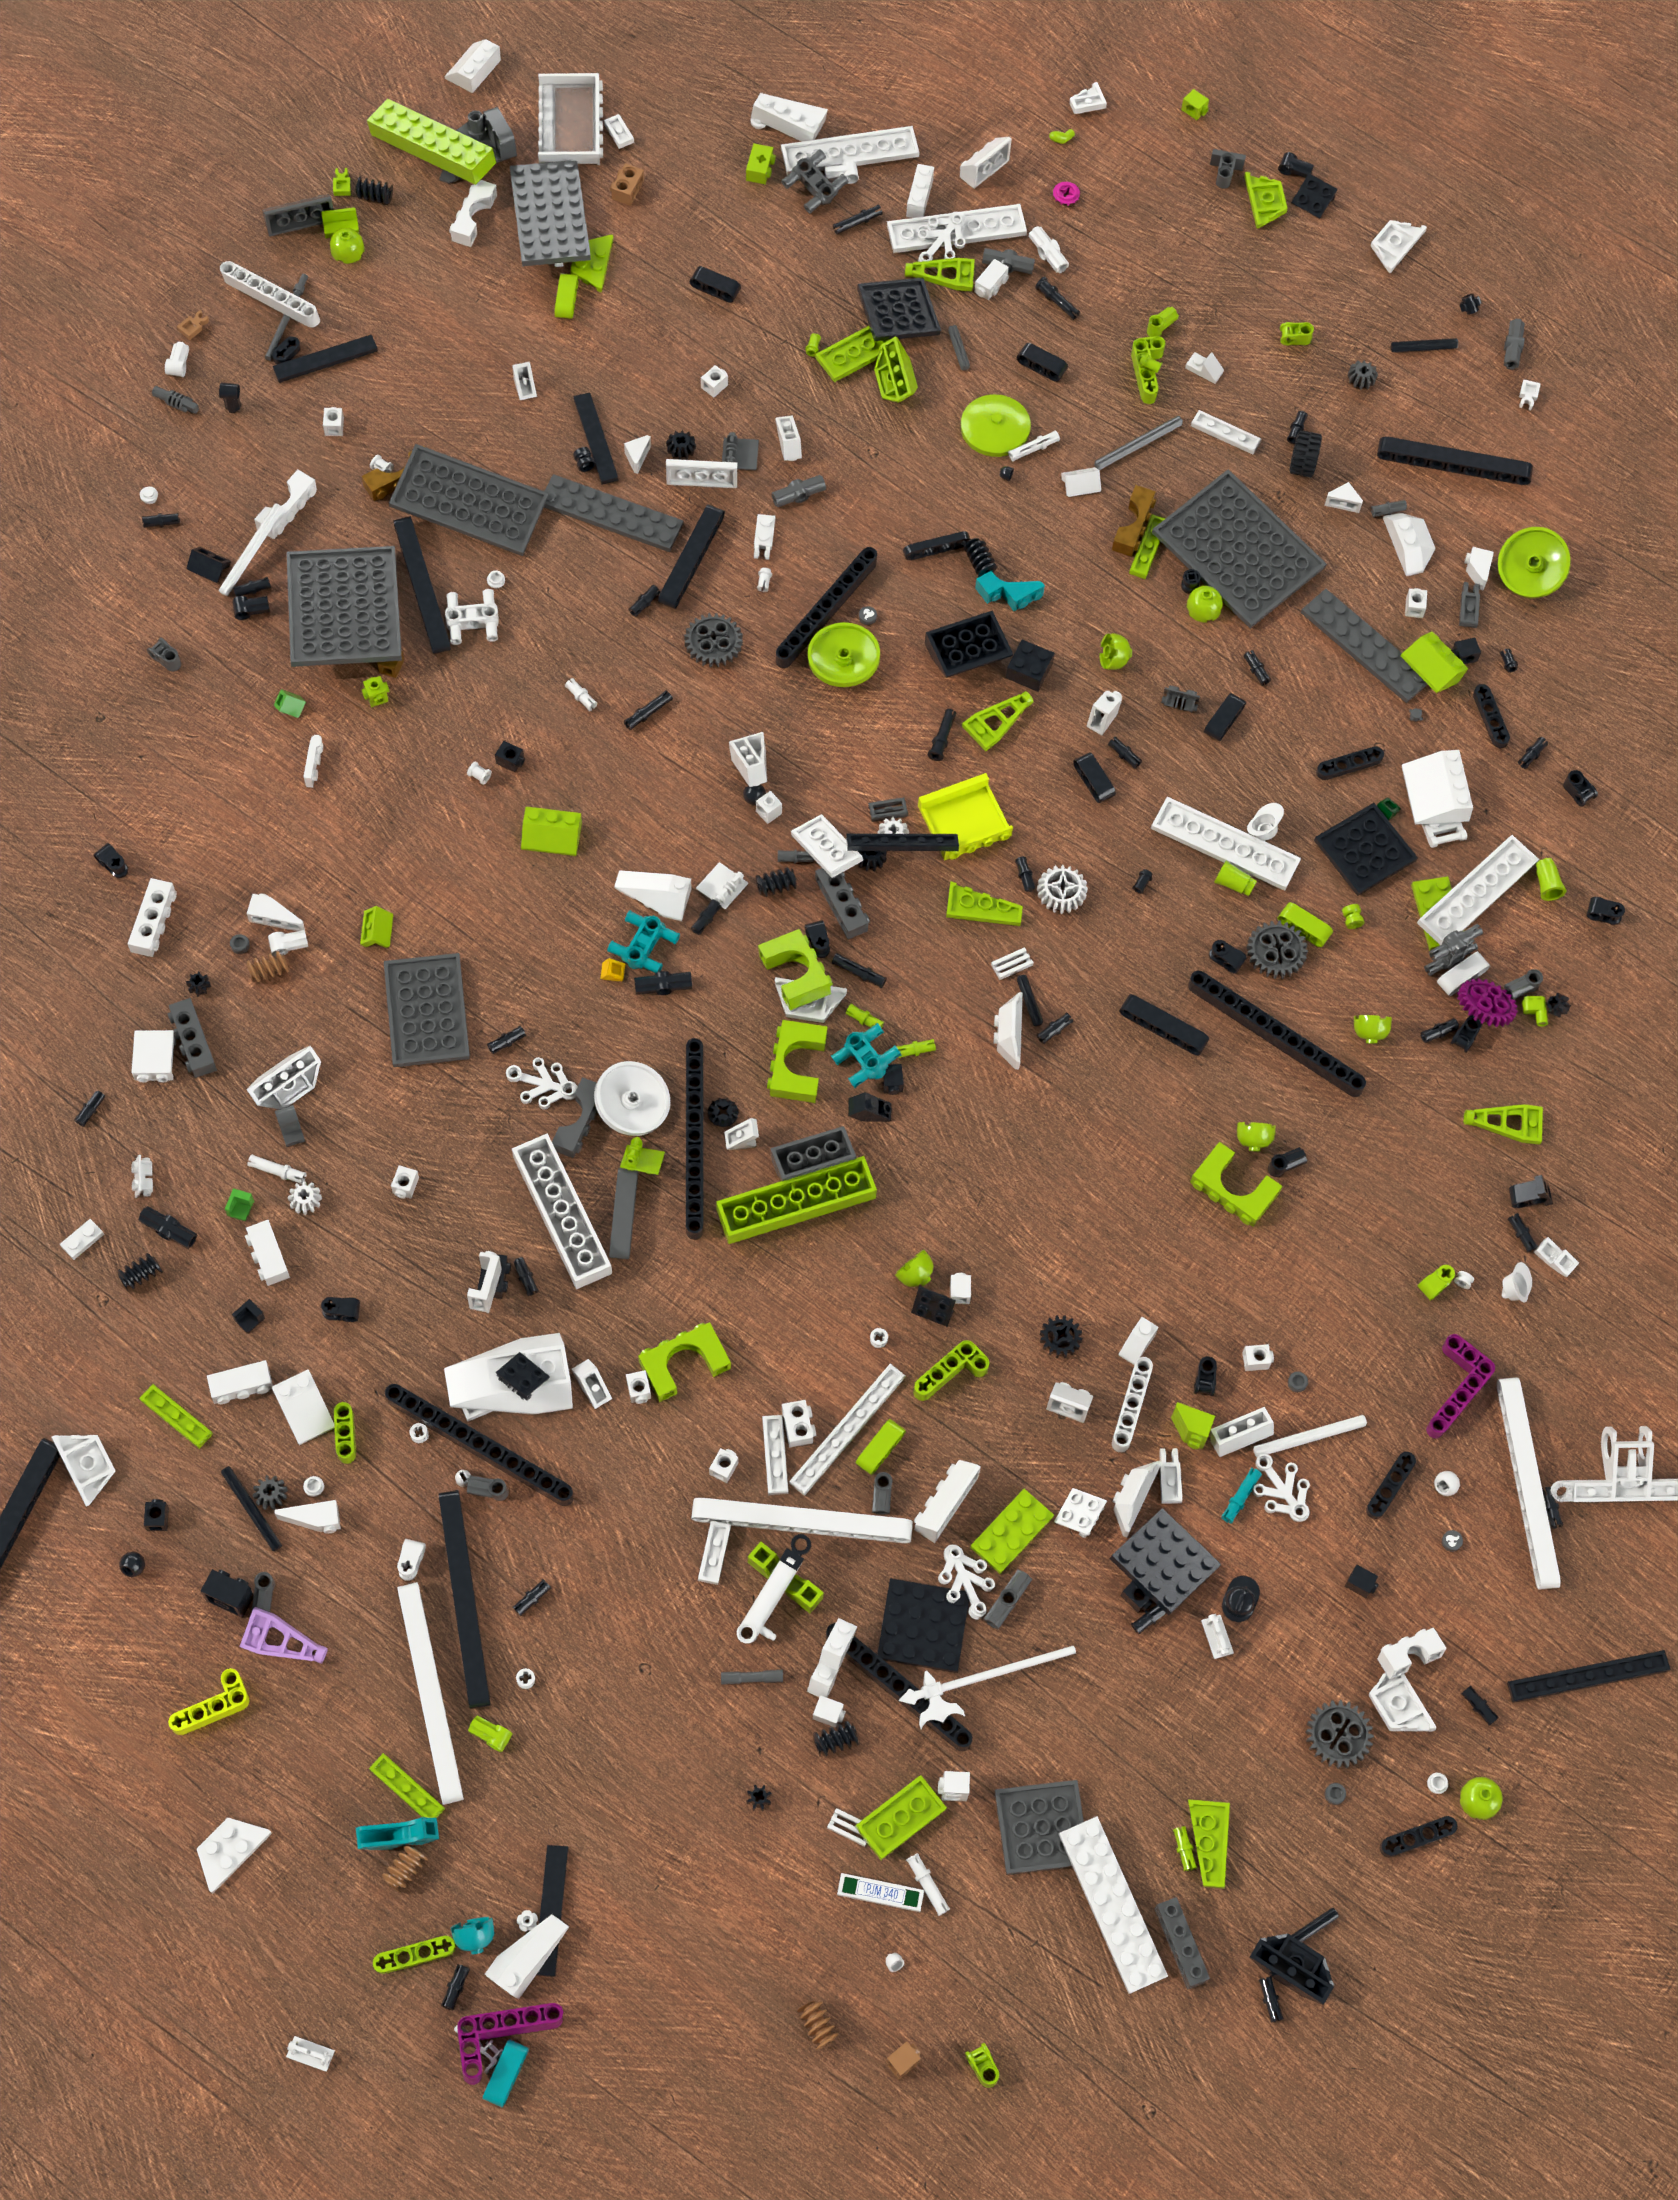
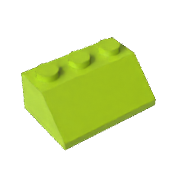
M1433 632L1421 636L1401 654V657L1436 693L1459 683L1468 670L1463 662Z
M526 807L522 827L521 850L576 856L582 827L581 813Z

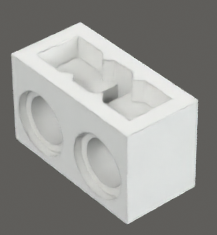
M806 1400L782 1404V1414L789 1448L812 1444L813 1437L816 1436L814 1424H810L809 1418L812 1417L811 1407L806 1405ZM794 1411H800L803 1415L801 1417H795L792 1415V1413ZM802 1429L805 1430L807 1434L804 1436H799L796 1434V1432Z
M944 1771L943 1777H940L938 1781V1794H942V1800L967 1802L970 1772Z

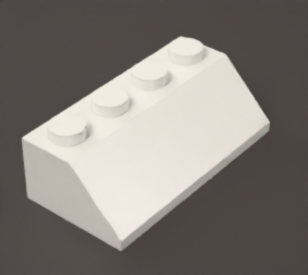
M959 1460L956 1465L952 1464L946 1473L948 1474L946 1480H941L937 1485L936 1490L938 1492L934 1497L930 1496L925 1504L927 1508L924 1513L919 1512L915 1518L914 1530L935 1543L977 1481L981 1467Z

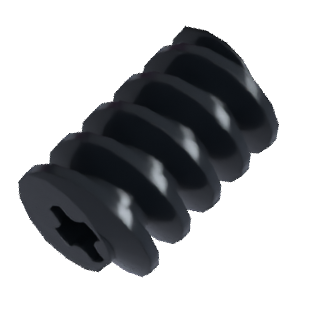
M359 176L356 184V195L359 199L364 197L367 201L371 199L372 202H376L377 200L378 203L384 202L385 205H388L392 200L393 185L388 188V182H385L384 186H382L381 181H378L377 185H375L374 179L369 184L368 178H365L364 182H362V177Z
M973 538L964 545V550L967 552V556L978 577L990 571L994 572L998 566L994 563V558H991L992 554L988 552L989 548L986 546L985 541Z
M788 867L784 868V873L781 869H778L777 875L774 871H771L770 877L767 873H764L762 878L760 875H756V884L760 896L761 893H764L768 897V891L775 895V889L782 893L783 887L789 891L790 885L797 889L796 877L792 868L791 871Z
M146 1253V1260L139 1257V1264L132 1261V1268L126 1265L124 1266L125 1272L120 1269L117 1270L118 1276L127 1292L128 1286L135 1289V1282L142 1285V1278L149 1281V1274L156 1277V1270L163 1273L154 1256Z
M848 1721L845 1722L844 1728L841 1724H837V1731L832 1726L829 1727V1734L822 1729L821 1737L817 1732L813 1733V1740L819 1757L820 1752L828 1756V1749L835 1754L837 1746L841 1751H844V1744L852 1748V1741L857 1746L859 1745L856 1729L853 1723L851 1726Z

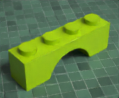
M762 1542L748 1556V1564L767 1579H769L780 1561L777 1554ZM796 1574L784 1592L809 1614L823 1600L824 1592L813 1583Z

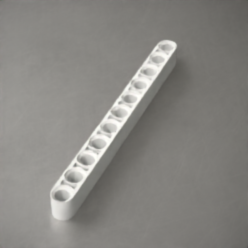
M1518 1377L1498 1379L1497 1392L1536 1585L1539 1590L1559 1588L1560 1574L1521 1383Z
M695 1498L693 1500L691 1517L693 1521L701 1523L715 1521L730 1524L731 1526L898 1543L911 1542L913 1525L912 1520L905 1518L708 1498Z
M416 1582L397 1587L437 1781L442 1803L445 1805L464 1800L419 1585Z

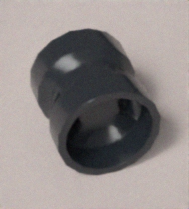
M581 447L574 451L573 457L578 462L577 467L579 471L587 472L595 467V462L591 457L589 448Z
M1189 569L1183 574L1181 588L1187 594H1190L1199 587L1201 575L1197 570Z

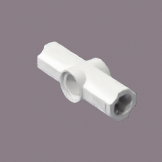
M1037 226L1033 228L1029 233V238L1038 248L1041 259L1047 260L1056 273L1064 272L1068 268L1069 262L1060 252L1057 241L1051 240L1042 227Z

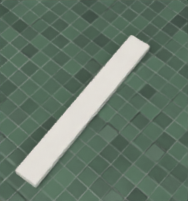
M889 1364L794 1475L789 1484L805 1496L900 1385L906 1375Z

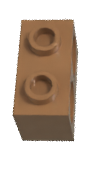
M625 163L623 168L618 171L616 181H613L611 184L612 200L631 206L644 182V170Z
M905 2042L887 2057L885 2064L896 2078L900 2080L919 2064L921 2052L915 2044L912 2043L910 2045L908 2042Z

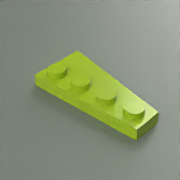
M1188 1799L1203 1887L1225 1889L1230 1803Z

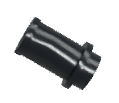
M1504 649L1506 654L1502 650L1500 655L1505 664L1504 669L1509 673L1518 669V662L1514 660L1511 649Z
M1147 869L1140 871L1139 878L1132 889L1139 894H1143L1147 884L1153 879L1152 872Z

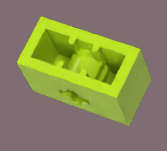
M753 143L746 168V181L766 185L767 178H770L772 168L770 167L774 165L776 155L773 154V147Z

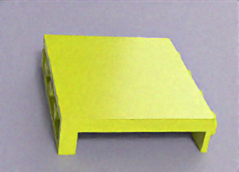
M986 773L921 796L918 799V808L931 834H958L959 851H940L944 861L956 859L964 853H972L983 846H991L999 840L1005 841L1012 836L1013 826L1008 825L988 785L989 778Z

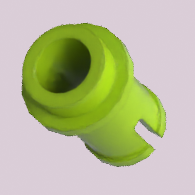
M816 333L810 335L809 344L805 348L806 354L814 357L819 352L818 346L821 336Z
M1143 354L1139 362L1142 365L1141 367L1143 368L1144 366L1158 373L1162 363L1148 357V354L1147 356Z

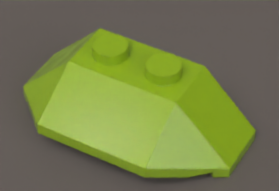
M895 336L881 344V351L874 370L882 398L899 403L912 396L918 386L911 360L899 339Z

